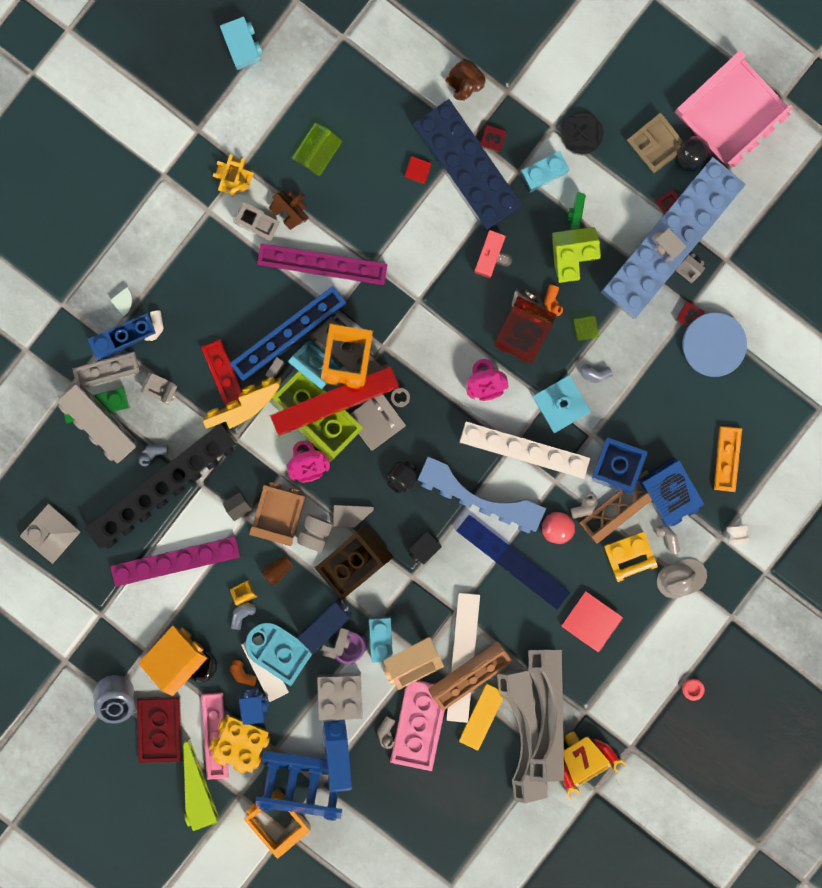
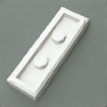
M261 635L252 639L255 645H260L264 641ZM245 643L241 644L266 696L268 695L269 702L289 693L286 684L254 663L246 653Z

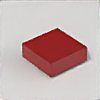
M411 156L405 178L425 185L432 163Z

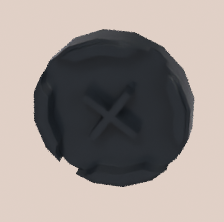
M579 112L572 114L565 120L560 136L564 147L568 151L582 156L588 155L598 148L604 133L602 124L594 115Z

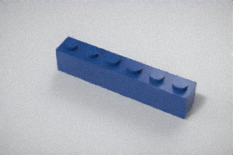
M332 286L232 361L230 365L242 381L245 382L345 307L347 303L336 288Z

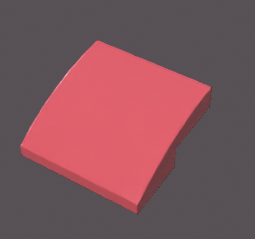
M585 592L562 624V627L597 652H600L623 617L588 592Z

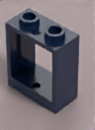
M336 599L300 633L297 639L313 654L350 619L351 607L344 600L339 601Z

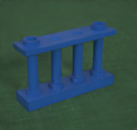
M264 751L263 765L268 768L264 796H256V807L263 811L275 809L323 816L324 819L330 821L341 819L342 809L336 808L338 791L329 793L327 807L315 805L319 776L322 774L328 775L325 759ZM279 768L288 769L289 771L285 800L272 799L276 771ZM300 771L309 772L311 775L306 803L293 802L297 775Z

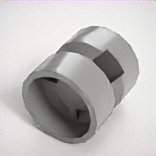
M307 515L304 522L306 529L300 532L296 543L322 553L326 544L324 537L329 536L333 524L315 516Z

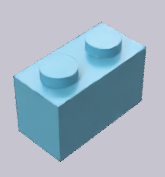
M241 17L220 25L237 70L261 61L259 55L263 53L259 42L254 43L251 35L255 34L250 21L246 23L245 18Z
M558 151L521 170L520 175L529 193L568 174L570 169L561 152Z
M391 616L369 617L371 662H383L393 656Z

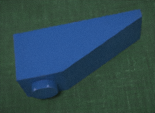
M345 720L325 721L323 723V739L330 792L352 790Z

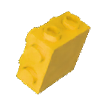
M227 714L226 718H222L219 723L218 730L220 732L218 737L213 738L210 744V754L214 757V762L225 766L226 763L234 766V770L245 774L246 771L252 773L253 769H257L260 764L261 756L259 755L262 748L265 749L269 743V732L254 724L242 725V719Z

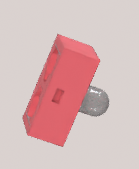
M489 230L474 273L491 278L495 264L504 267L511 265L512 257L501 252L506 236Z

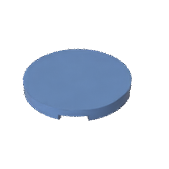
M707 313L696 318L687 327L682 340V350L687 362L696 372L705 376L719 377L731 373L741 364L747 350V338L742 326L733 317L723 313Z

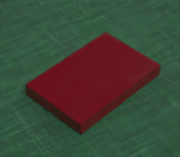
M137 698L139 763L182 762L181 698Z

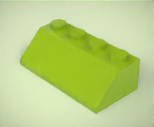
M298 371L272 397L270 403L278 411H282L324 394L326 391L319 388ZM343 410L297 430L319 451L325 453L331 462L361 432L363 427L346 410Z

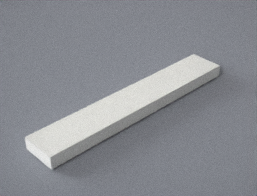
M458 594L451 673L474 657L480 594ZM471 692L448 707L447 721L468 723Z

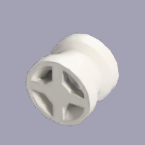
M748 525L726 527L730 535L728 544L750 542V537L747 536Z

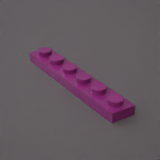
M260 244L257 262L259 266L382 286L385 284L388 265L268 244Z
M235 536L110 567L115 587L240 558L241 555Z

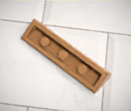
M497 641L431 686L428 690L435 702L444 711L512 664L513 661Z

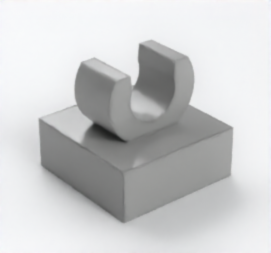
M695 254L688 255L675 270L690 283H693L705 269L703 266L704 261L697 262L694 259Z

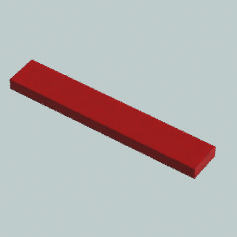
M390 366L366 376L364 387L351 388L346 384L274 413L270 417L279 437L399 388V385Z

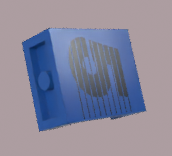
M676 458L639 479L641 486L648 492L662 517V522L666 526L679 524L682 521L681 518L688 514L693 515L697 513L700 507L704 505L681 462Z

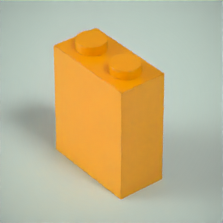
M172 626L138 663L159 689L171 696H174L207 659L202 652L204 650L203 647L190 639L192 635L183 627L178 629L175 626Z

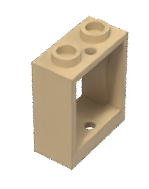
M430 637L383 661L386 666L383 671L391 686L395 684L398 690L444 667Z

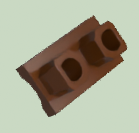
M281 191L275 193L272 197L274 200L269 209L276 215H279L283 210L289 214L283 221L288 229L291 230L309 219L303 212L307 207L302 202L305 198L303 193L296 196L292 191L288 195Z

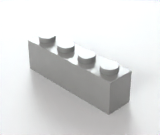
M79 380L57 400L59 409L64 414H69L74 419V424L80 430L84 429L89 434L88 437L96 446L100 445L105 450L104 454L110 461L114 460L118 464L137 447L138 441Z

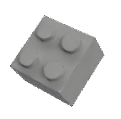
M361 673L319 674L317 677L319 721L362 719Z

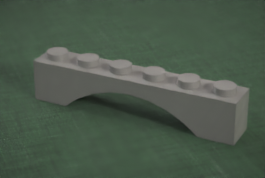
M528 650L529 673L538 690L541 705V728L536 748L530 758V781H564L562 650Z
M521 669L497 674L499 695L513 711L518 722L521 739L520 759L512 778L514 799L517 802L529 803L548 798L547 782L530 781V758L539 739L535 698L531 686L532 677L529 670Z

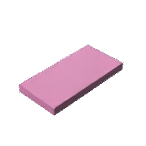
M417 680L406 686L390 763L432 771L444 711L435 702L428 690L434 683Z

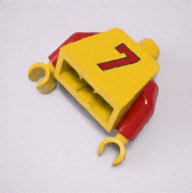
M574 731L564 737L569 748L564 750V781L562 782L565 788H567L566 792L569 799H572L570 792L576 791L578 796H580L578 787L608 768L612 767L616 772H619L616 769L618 763H621L624 767L626 766L625 762L618 758L608 744L598 739L590 740L588 737L579 740Z

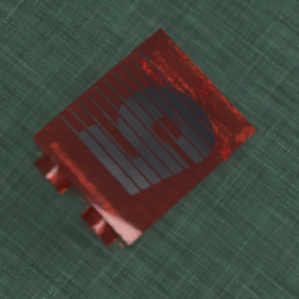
M517 296L493 346L504 353L517 357L522 362L532 364L557 314Z

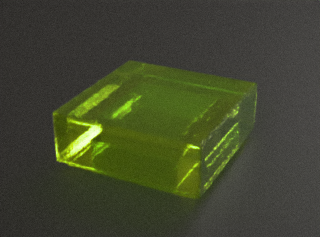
M595 316L574 320L577 341L599 337Z

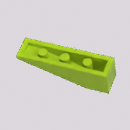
M189 738L183 743L186 808L184 817L187 826H191L192 830L195 831L217 823L219 815L191 739Z

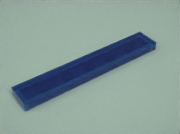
M468 515L456 530V532L558 610L570 594L565 588L471 515Z

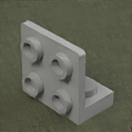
M383 394L368 400L350 414L363 427L359 435L370 450L376 449L406 426Z

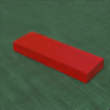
M219 339L202 346L201 349L225 406L232 401H239V396L243 391L236 373L230 365L231 361L222 340Z

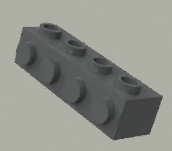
M330 317L313 334L325 347L327 345L330 324L346 326L338 317L335 320ZM333 340L331 353L351 373L361 374L364 348L360 344ZM371 349L366 376L388 368L384 362L380 365L375 360L377 355Z

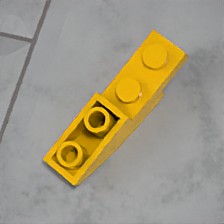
M274 377L267 378L262 381L261 385L256 387L254 385L247 386L242 389L243 392L239 396L240 402L235 400L228 403L226 408L221 410L214 408L208 411L203 420L206 429L225 421L230 429L251 418L274 396L282 382L281 377L274 379Z

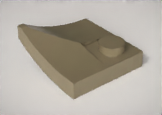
M661 113L627 139L628 144L653 174L677 157L681 151L680 144L683 142Z

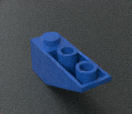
M146 313L87 340L97 361H100L152 336L156 332Z

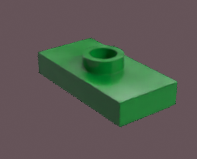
M578 192L576 194L574 207L569 209L567 220L571 221L570 230L580 229L586 197L584 193Z

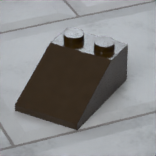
M366 524L319 563L315 569L340 600H343L393 559L394 556Z

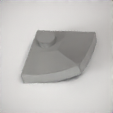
M48 504L20 537L53 564L81 531Z

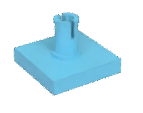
M309 339L288 362L319 388L323 389L327 384L325 380H321L325 351ZM330 356L328 369L340 371L343 366Z
M570 375L532 396L553 433L591 412Z

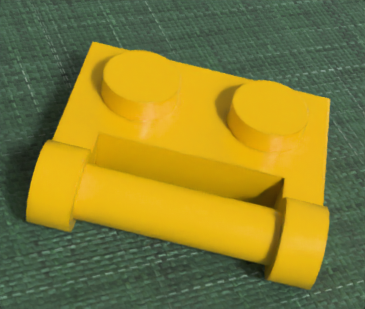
M644 531L604 546L617 582L623 581V578L649 568L652 570L658 567ZM644 554L646 555V561L622 570L619 569L618 564Z

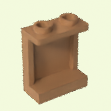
M269 482V485H263L260 502L249 535L292 546L306 496L301 495V490L290 488L287 491L281 489L282 485Z

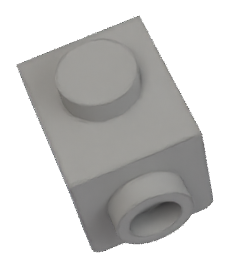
M149 372L140 391L165 404H169L176 397L177 385Z
M338 629L333 648L320 646V651L324 652L323 656L336 659V655L342 656L344 648H348L351 636H348L349 630Z

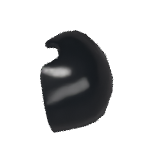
M691 136L680 144L681 151L677 155V159L681 167L687 171H696L709 162L711 156L708 142L701 137Z
M202 651L207 659L189 679L196 682H206L213 678L217 670V660L214 654L209 651Z

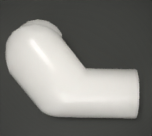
M160 310L150 312L152 325L156 333L144 339L146 341L157 339L163 331L164 327Z

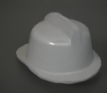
M685 559L663 568L658 574L657 586L666 597L680 598L700 590L706 583L707 571L698 560Z

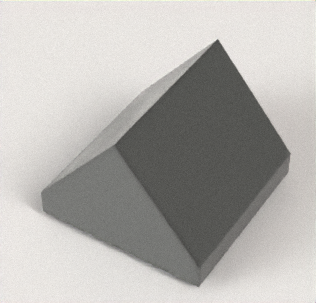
M241 492L223 503L227 514L233 521H236L252 510Z

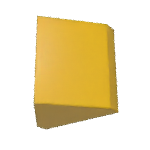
M249 580L230 589L234 603L237 606L257 597Z

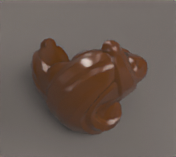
M463 59L451 69L449 77L445 81L455 90L453 97L459 101H465L473 92H479L484 88L486 78L472 61Z

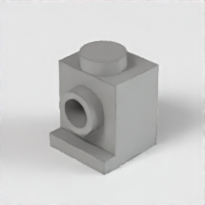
M670 228L665 231L660 229L652 237L653 243L656 245L654 247L655 250L662 257L664 255L667 257L665 260L667 264L686 248Z

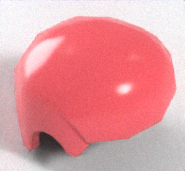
M553 512L547 515L542 522V533L549 542L564 544L572 539L575 533V523L568 514Z

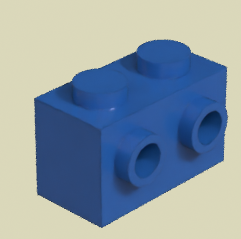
M259 688L246 689V692L239 698L242 725L263 723L265 721L268 708H270L268 695L265 696L264 690L259 691Z

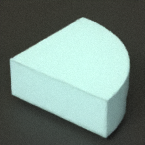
M128 287L111 299V302L123 317L129 314L132 307V293Z

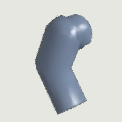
M589 364L581 367L582 377L593 383H599L613 376L609 366L600 371L591 368Z
M147 445L138 456L140 465L148 466L156 455H167L168 445Z
M246 602L235 608L230 628L241 630L243 618L255 613V605Z

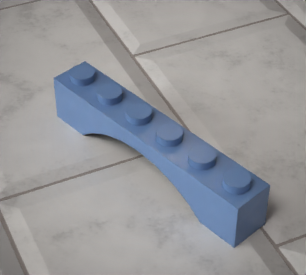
M427 457L418 477V481H421L420 486L431 491L433 487L441 490L440 495L449 499L455 496L460 499V504L471 508L472 504L480 507L479 512L491 516L492 513L500 516L499 521L508 525L512 521L519 525V530L530 534L531 530L537 531L546 508L526 499L500 503L479 498L460 485L448 465L431 457Z

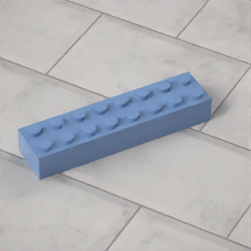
M712 157L602 289L601 293L632 319L636 318L746 184ZM670 228L686 248L667 264L665 262L667 257L665 255L662 257L655 250L654 247L656 245L653 243L652 237L660 229L665 231Z

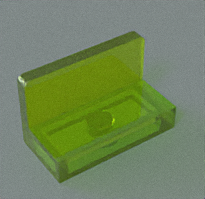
M314 123L292 159L307 167L317 176H320L341 145L342 140L327 128Z

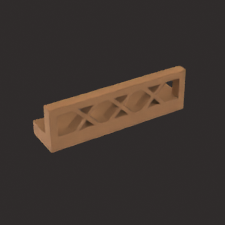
M647 470L643 471L640 475V478L647 475L649 472ZM638 483L634 491L632 503L621 504L622 494L624 493L618 491L595 509L591 515H588L579 522L595 543H599L652 501L647 491L638 490ZM637 493H643L637 498ZM618 498V503H612ZM608 505L618 506L617 515L613 518L604 517L605 508ZM625 506V508L622 511H620V507ZM592 518L601 519L600 528L594 533L586 525Z

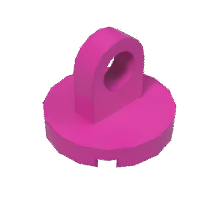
M480 359L473 365V375L465 383L467 395L472 399H475L474 397L479 398L480 401L498 398L504 394L503 390L509 387L507 376L503 372L495 370L492 362L488 359ZM488 367V370L479 372L481 368Z
M304 440L294 445V458L287 464V472L291 480L298 479L302 483L311 482L321 478L323 472L329 470L330 462L327 455L321 451H315L312 443ZM301 449H308V450H309V451L303 452V453H301V454L298 453Z

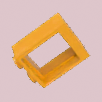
M330 324L321 380L334 385L345 383L351 388L364 387L373 331ZM333 340L365 345L361 374L328 369Z
M279 788L273 791L272 799L285 800V795ZM256 803L245 811L247 815L244 820L277 859L311 830V825L300 813L289 812L299 823V826L277 844L255 818L262 811L259 807H256Z

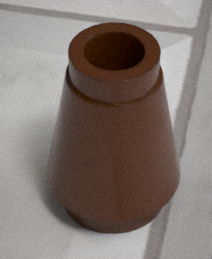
M284 556L264 567V571L261 574L272 586L275 583H279L293 564L287 556Z

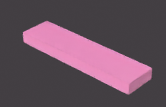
M202 693L207 780L229 778L228 763L224 766L214 762V757L211 756V750H209L213 738H217L220 732L218 730L219 723L222 718H225L224 693Z

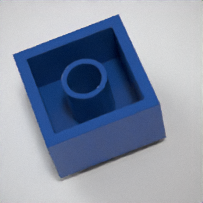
M607 437L594 470L592 481L633 496L648 452Z

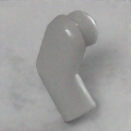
M587 494L580 507L570 509L572 519L588 516L593 513L598 504L595 494Z
M665 524L656 527L657 536L659 538L665 536L667 539L669 552L671 554L680 552L677 535Z
M386 715L377 730L379 742L386 749L394 746L390 729L395 720Z

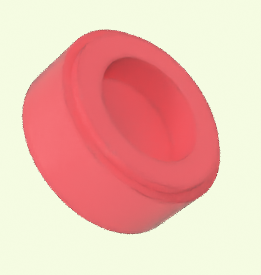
M691 678L684 682L682 692L689 700H699L704 694V686L699 680Z

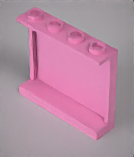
M741 50L674 112L696 136L708 142L710 152L726 168L731 164L735 167L743 159L741 155L746 150L751 152L759 145L757 140L762 135L766 138L775 130L773 125L777 121L782 123L791 115L788 111L793 107L792 105L787 106L744 60L746 55Z

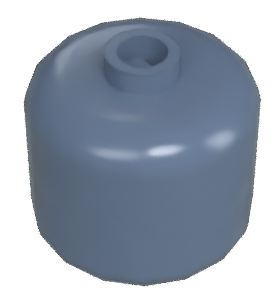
M118 675L107 676L101 679L94 689L95 714L104 722L112 724L121 723L129 719L135 709L133 684L127 678Z

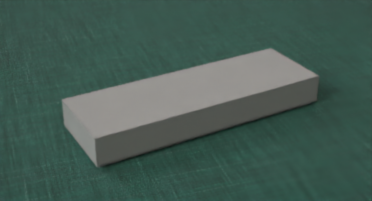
M135 351L72 368L75 381L79 380L85 387L141 372Z

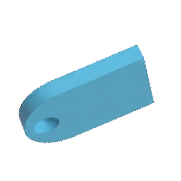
M262 623L250 630L245 640V649L249 658L289 686H292L312 655L297 638L271 623ZM257 632L264 636V641L260 645H255L252 641V636Z

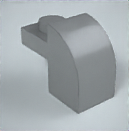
M242 202L233 220V223L268 241L272 240L280 223L264 214L263 211L245 202Z

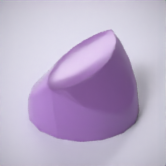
M348 632V636H351L349 646L344 648L342 656L336 655L337 661L344 665L358 661L366 651L367 637L358 633Z

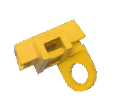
M230 154L227 164L217 161L218 168L216 174L213 173V177L221 180L218 188L219 191L229 193L234 197L251 188L250 182L254 173L244 170L246 162L244 158L238 159Z

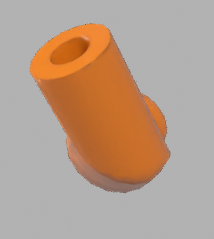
M550 284L543 303L550 315L559 316L563 312V307L556 300L559 287Z
M234 660L230 666V672L235 680L239 683L255 687L257 676L245 673L243 669L244 663L240 660Z

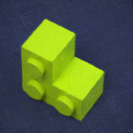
M595 227L552 233L554 264L558 282L580 280L579 262L600 259V242Z

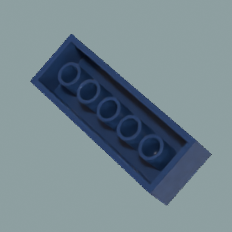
M450 99L414 122L413 128L485 232H488L521 209V202Z

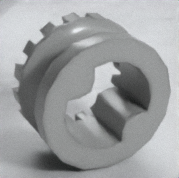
M403 388L395 389L391 395L392 403L397 407L406 406L410 401L409 392ZM404 392L407 400L397 403L394 399L395 394Z

